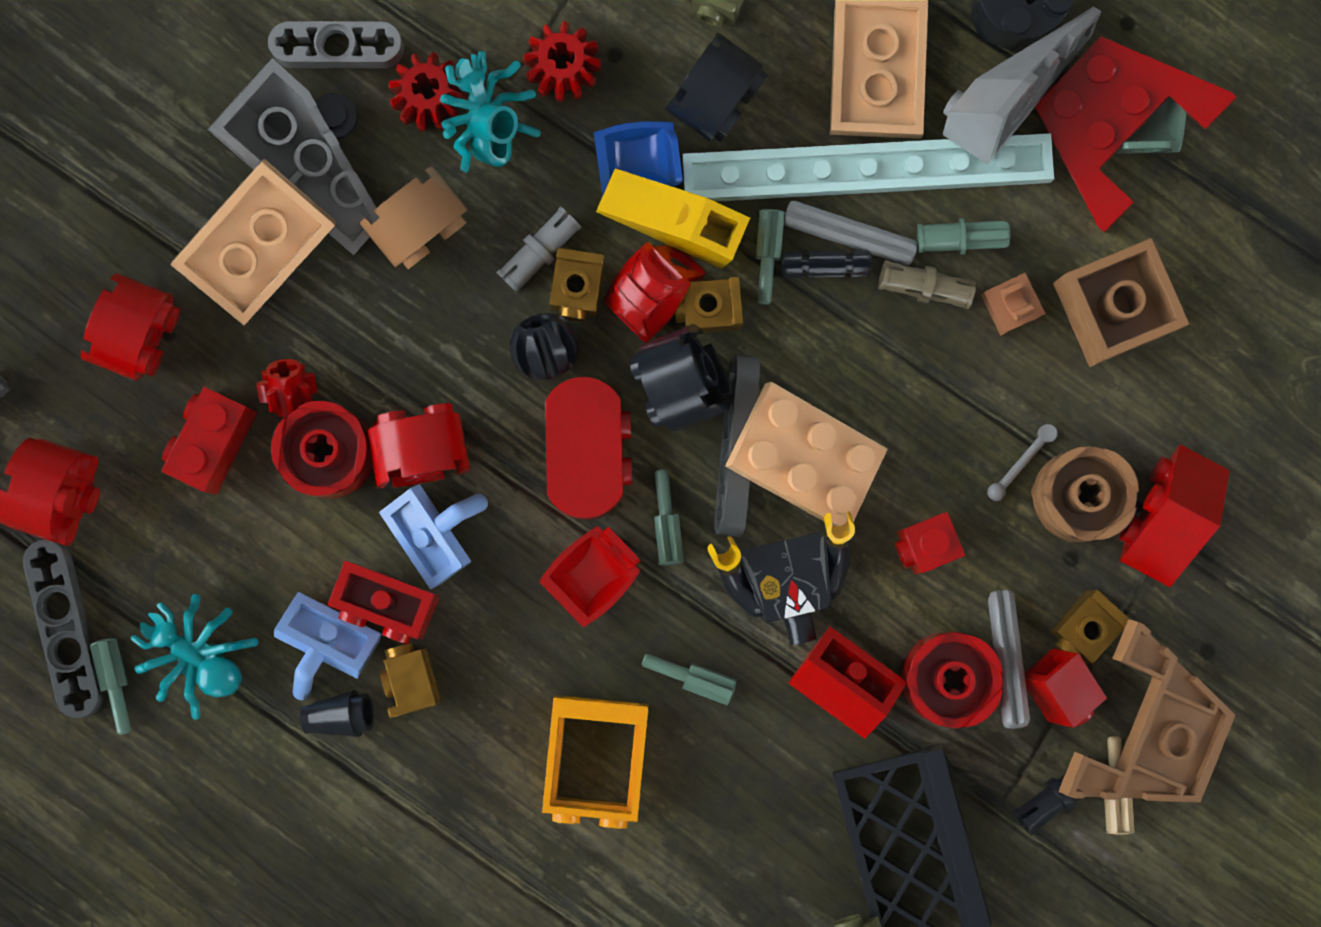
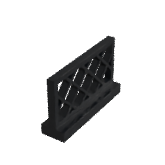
M943 743L925 747L923 750L832 773L871 917L878 916L881 926L885 927V923L894 910L916 923V927H936L927 922L940 899L957 909L962 927H993ZM918 763L922 783L913 797L889 783L898 767ZM889 770L884 780L873 774ZM865 776L880 785L868 808L850 798L846 780ZM885 789L909 803L897 825L873 812ZM924 789L929 807L918 801ZM914 806L930 815L934 822L935 828L926 843L901 829ZM853 808L864 814L858 825ZM868 817L892 831L880 854L862 844L860 831ZM897 835L922 849L909 872L885 858ZM936 836L938 837L941 852L931 847ZM926 853L945 863L947 875L938 889L914 875ZM866 855L876 860L871 870H869ZM880 864L905 878L892 900L874 889L872 878ZM909 882L914 883L934 896L922 917L917 916L898 904ZM949 882L954 899L943 893ZM878 901L888 906L883 916L881 915Z

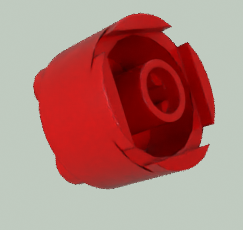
M115 273L110 280L118 283L113 292L105 289L102 290L88 320L83 339L92 344L90 352L81 350V359L135 381H139L146 374L153 377L159 369L164 351L157 349L163 333L171 334L175 329L181 308L173 305L172 294Z
M327 401L304 403L292 411L286 418L284 417L277 425L271 443L273 463L282 478L296 491L322 499L346 496L359 490L372 470L373 464L367 437V430L369 428L357 415L338 404ZM327 441V444L333 446L332 455H326L323 462L322 457L315 455L316 447H323Z
M452 403L428 406L424 408L425 414L406 417L404 410L387 412L377 416L378 421L372 423V428L367 430L377 488H384L388 484L389 479L392 480L393 488L443 480L445 479L443 472L445 470L456 469L457 476L470 471L461 417L459 413L453 412Z
M30 437L24 440L13 453L4 474L12 476L8 492L0 489V524L65 546L71 545L76 537L78 524L83 514H91L99 501L100 489L93 486L98 467V457L45 439Z
M937 632L922 638L906 655L900 672V677L908 682L903 689V694L910 707L922 718L946 728H965L983 722L997 708L1003 691L1002 666L994 650L983 640L960 632ZM946 670L954 672L959 670L960 673L957 675L956 680L960 685L957 689L943 687L946 682L943 674Z

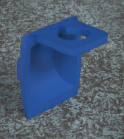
M630 122L594 132L602 196L615 168L672 187L683 182L678 139L674 131L673 122Z

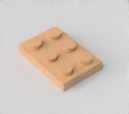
M835 0L830 135L922 138L924 133L928 0Z
M263 159L175 257L170 265L241 324L245 325L336 225V220L268 161Z
M770 382L765 383L725 467L823 522L824 515L830 512L832 525L842 526L847 521V511L851 513L854 522L888 449L775 383Z

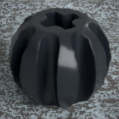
M543 313L523 320L513 329L509 341L512 361L518 371L527 378L534 380H548L563 375L575 365L579 354L577 334L571 323L559 314Z

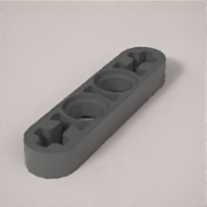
M734 354L729 364L727 381L730 392L726 394L725 403L731 402L730 410L724 413L714 517L717 535L741 537L746 525L750 480L725 467L758 399L760 361L758 357Z
M38 540L26 549L23 556V567L55 700L59 710L64 715L71 718L89 717L97 713L102 707L105 700V692H100L89 647L93 641L72 555L65 545L48 540ZM44 549L50 554L57 555L58 562L51 564L53 579L64 578V585H50L43 589L42 582H51L49 570L47 568H39L38 560L45 556ZM57 592L65 594L70 601L68 614L60 620L53 618L47 610L49 598ZM68 637L75 639L81 647L80 658L72 665L65 664L58 655L60 643ZM86 669L87 675L77 676L80 689L89 690L91 693V698L84 701V709H82L80 703L72 704L70 695L77 692L75 678L65 680L64 672Z

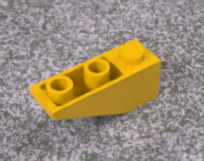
M616 168L596 210L599 214L720 269L733 260L750 220V217L709 198Z

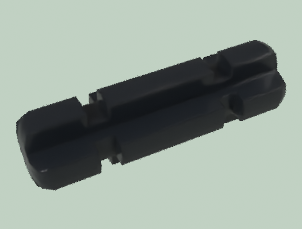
M856 250L846 255V251H808L807 255H802V251L785 252L781 259V270L785 278H801L802 274H808V278L845 277L846 273H851V277H867L872 272V256L868 250Z

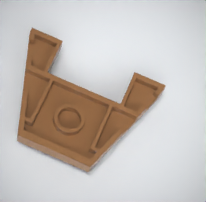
M1128 619L1112 659L1152 677L1116 768L1074 752L1058 792L1079 799H1084V797H1101L1109 800L1140 798L1146 801L1201 803L1235 714L1198 677L1191 675L1177 661L1178 657L1167 647L1162 646L1150 634L1151 631L1144 624Z

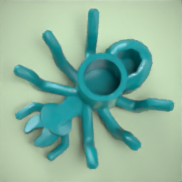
M479 51L478 56L471 54L472 67L468 59H460L456 64L455 74L451 65L445 67L449 84L455 85L461 91L469 92L470 94L468 100L443 94L440 97V101L443 104L469 110L467 114L449 118L442 122V127L445 130L443 136L446 139L451 138L456 133L455 126L465 123L467 125V129L454 143V149L462 157L460 170L464 173L469 171L471 154L477 161L501 167L507 164L512 157L513 147L511 140L517 131L536 138L541 134L539 129L519 123L516 113L510 107L502 105L505 102L525 101L535 98V90L503 92L491 101L495 83L499 79L512 76L521 67V63L517 60L513 61L505 69L491 72L488 75L485 88L483 85L487 70L485 51ZM468 140L470 151L465 147Z
M200 594L192 595L190 606L184 612V636L177 634L174 613L162 602H159L157 607L166 615L167 620L161 614L148 613L156 627L146 622H141L140 624L142 635L151 640V642L147 643L137 635L131 636V640L143 649H151L153 647L170 648L171 654L145 661L137 665L135 671L141 674L178 660V665L160 682V690L156 695V700L159 702L165 700L169 694L171 684L182 673L186 677L184 698L190 705L191 717L194 720L201 717L199 700L194 694L195 681L198 688L205 695L218 698L234 694L242 683V674L235 662L224 657V652L255 647L259 644L257 638L219 645L207 641L213 631L225 623L233 614L231 608H225L219 616L209 621L197 641L193 642V618L199 609Z

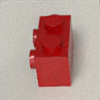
M203 386L200 394L195 393L185 407L183 418L186 419V422L179 436L174 435L163 451L162 460L165 461L161 472L202 492L217 495L258 412Z
M345 560L327 605L341 610L338 619L365 628L367 621L385 627L382 633L383 636L408 645L411 637L415 639L424 638L440 595Z
M830 626L812 647L788 682V684L864 739L888 715L908 683Z

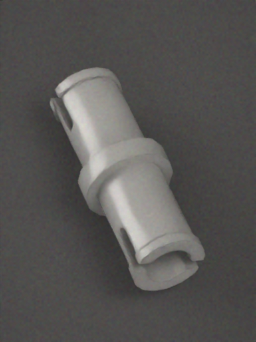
M561 206L533 237L528 234L523 239L526 244L496 272L517 293L521 291L520 289L545 263L550 266L555 261L553 255L557 252V248H561L582 228Z

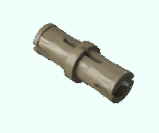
M885 260L878 282L879 290L917 297V301L927 304L931 300L952 304L964 309L970 308L976 290V281L973 279L939 273L935 267L931 266L921 269Z

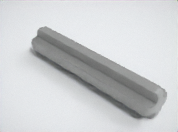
M797 201L789 203L784 217V225L857 250H868L872 255L903 265H910L917 251L918 243L916 240Z
M998 590L990 593L988 604L994 652L1001 662L1003 671V691L1000 700L1002 723L1005 728H1023L1028 725L1030 715L1015 594L1010 590Z

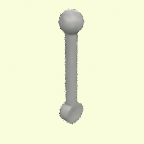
M1045 424L1038 429V438L999 483H993L989 486L987 493L990 499L1000 501L1005 497V489L1045 443H1050L1056 439L1058 432L1055 426Z

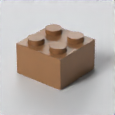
M1152 238L1070 271L1053 283L1089 368L1172 334L1189 325Z

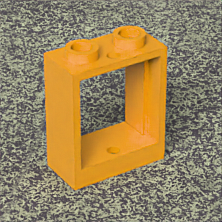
M561 695L554 696L542 813H551L552 821L565 824H580L581 817L600 818L599 826L618 829L627 828L628 821H638L649 704ZM565 718L635 725L627 803L558 797Z

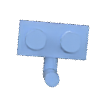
M419 484L408 489L379 513L431 590L471 563V560L451 532V529L461 521L486 510L488 501L483 494L478 493L451 505L439 514Z
M297 592L275 627L274 637L305 652L295 670L292 693L296 699L306 700L311 695L313 678L322 662L358 679L380 642L381 633L367 626L362 628L338 619L339 612L300 592Z

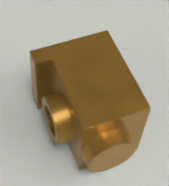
M557 248L556 265L549 302L551 310L559 311L558 314L568 321L585 322L586 315L597 317L605 267L604 255ZM574 277L581 278L585 282L584 288L577 293L571 292L567 288L569 280Z
M730 277L725 280L691 282L685 298L675 312L676 323L685 322V327L695 324L704 333L741 330L743 317L739 277ZM709 296L714 298L717 302L716 309L711 312L703 311L699 306V301L703 297Z
M1086 590L1050 632L1059 639L1055 644L1058 650L1079 653L1084 663L1093 664L1125 629L1129 618L1100 591ZM1090 621L1094 622L1098 627V634L1093 639H1088L1084 634V627Z
M409 643L408 645L404 644L385 650L387 657L384 660L386 670L380 671L381 682L386 697H394L396 706L388 708L390 718L441 703L427 649L414 651L413 644Z

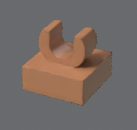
M1026 273L981 294L1000 336L1045 315Z

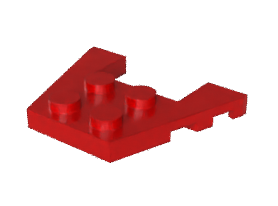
M1101 36L1038 102L1035 108L1049 134L1051 133V138L1098 228L1105 233L1134 204L1120 188L1100 171L1123 146V142H1127L1169 98L1206 130L1236 100V96L1226 89Z

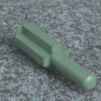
M762 209L758 211L759 223L755 258L761 260L757 302L761 305H769L771 303L774 263L781 259L784 215L786 213L776 209Z
M660 469L654 473L659 516L654 517L659 558L658 565L671 566L686 561L683 555L679 514H673L669 474L666 469Z
M118 638L98 640L90 644L89 647L100 692L106 690L108 692L117 734H127L131 731V725L122 686L128 685Z
M645 654L641 663L645 668L683 681L682 689L724 705L730 703L736 689L737 679L691 663L688 669L651 654Z

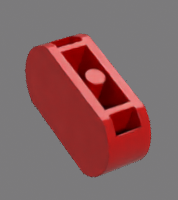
M590 377L572 378L554 388L545 401L547 496L564 514L575 519L593 520L613 511L624 496L623 485H632V457H623L622 439H631V411H622L621 399L606 383Z

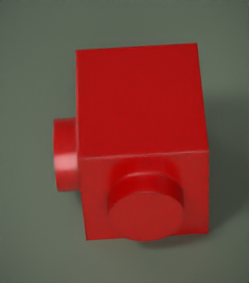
M948 512L935 515L896 531L900 540L895 543L897 553L905 569L911 567L913 574L925 573L966 556Z
M1051 649L1024 673L1026 689L1046 720L1051 723L1072 728L1082 725L1093 717L1094 710L1107 699L1079 653Z

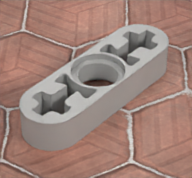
M287 21L276 25L268 37L270 52L278 63L287 68H390L401 60L404 53V43L398 30L390 23L382 21ZM315 34L314 47L317 55L312 56L309 46H296L293 49V54L287 55L280 44L288 43L289 36L294 35L301 44H313L310 35ZM333 34H342L349 39L347 51L340 56H330L324 51L325 41ZM361 34L364 44H376L379 42V36L386 35L389 43L394 45L386 47L384 55H378L375 47L361 46L363 55L357 56L359 45L356 35Z

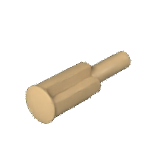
M1109 736L1107 739L1109 766L1116 768L1122 754V738L1119 736ZM1122 798L1121 800L1104 799L1106 833L1113 835L1135 833L1132 798Z

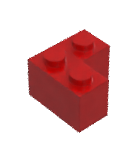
M1181 444L1169 459L1164 456L1161 457L1149 478V481L1154 483V486L1144 501V511L1139 517L1134 515L1131 522L1120 533L1119 539L1124 542L1120 561L1171 587L1220 527L1230 470Z

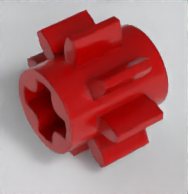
M280 359L272 362L267 366L266 370L261 372L263 381L256 383L259 402L268 403L269 412H274L281 417H286L300 405L311 402V395L318 393L315 374L306 373L305 365L293 359Z

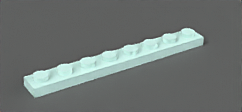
M1051 133L1011 136L989 165L950 139L688 153L682 156L684 191L709 198L715 202L1051 183L1054 180Z

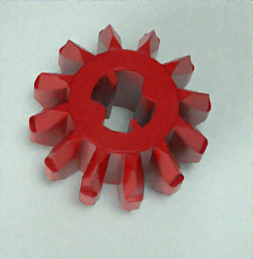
M563 21L560 25V33L554 34L552 27L545 24L542 28L545 40L531 36L529 46L533 52L523 55L524 64L531 67L526 73L529 83L540 82L538 93L542 97H545L552 89H555L557 102L561 103L564 101L565 91L571 90L575 99H580L582 91L579 84L581 83L593 88L596 85V78L591 72H597L602 67L601 59L594 57L599 51L596 41L585 42L587 31L583 27H580L571 35L569 23ZM558 56H568L567 68L558 69L556 67V62H559Z
M433 51L428 56L427 63H422L419 55L413 53L411 61L414 66L409 69L403 64H397L396 71L402 79L389 81L388 87L390 91L397 94L390 100V105L393 110H402L400 119L405 125L416 120L418 130L425 132L429 121H433L438 131H443L442 117L447 115L449 118L460 116L455 106L441 103V95L447 94L467 100L466 94L460 91L457 86L449 84L445 67L451 65L455 72V63L449 59L440 65L438 54ZM431 85L435 96L425 100L421 89Z

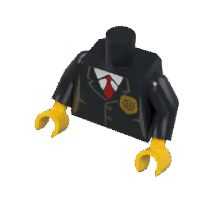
M849 511L846 512L847 521L845 524L833 526L829 512L824 515L828 537H826L825 531L740 551L734 539L728 536L730 548L726 553L717 554L712 543L708 546V552L719 570L727 594L749 616L762 617L766 623L784 619L790 646L817 640L811 612L830 608L831 600L841 593L850 566V539L855 533V526Z

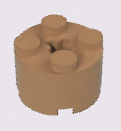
M433 165L425 170L430 177L429 180L422 184L415 177L374 210L379 216L376 222L372 224L365 217L359 223L394 267L403 263L407 269H410L430 253L429 249L425 246L428 241L438 233L446 240L467 223L461 215L468 209Z
M1092 446L1078 447L1050 459L1038 473L1031 489L1036 514L1044 527L1063 540L1078 543L1104 540L1126 528L1134 517L1137 492H1139L1136 474L1121 455L1108 449ZM1088 486L1092 491L1087 497L1089 502L1081 503L1078 498L1081 494L1080 488Z

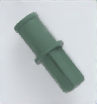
M959 218L958 223L917 224L918 253L959 250L960 255H965L966 250L1007 248L1010 244V226L1005 220L965 222L964 218Z

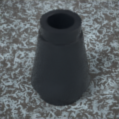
M352 690L312 703L311 705L302 706L300 710L301 728L305 734L360 737L363 732L371 731L373 728L374 710L371 698L367 693L359 694L356 690Z

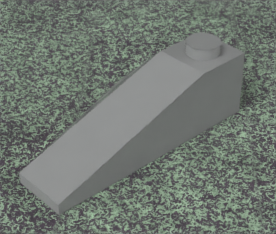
M1093 6L976 78L965 93L958 90L951 97L943 111V114L947 116L943 135L989 165L1091 38L1101 11Z
M272 58L207 130L253 170L263 159L268 161L336 220V225L328 234L354 255L370 237L359 223L365 217L372 224L379 219V216L374 211L376 206L357 173L351 167L332 130L329 129L310 92Z

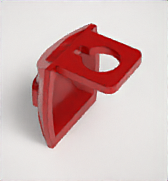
M646 242L618 272L603 302L646 344L673 317L685 298L691 282L702 280L706 273L685 252L669 245L654 247L650 242ZM671 257L680 261L687 269L679 265L675 266L670 261Z
M597 526L566 548L553 561L538 582L584 628L603 615L623 596L641 571L636 566L640 559L609 527L602 531Z

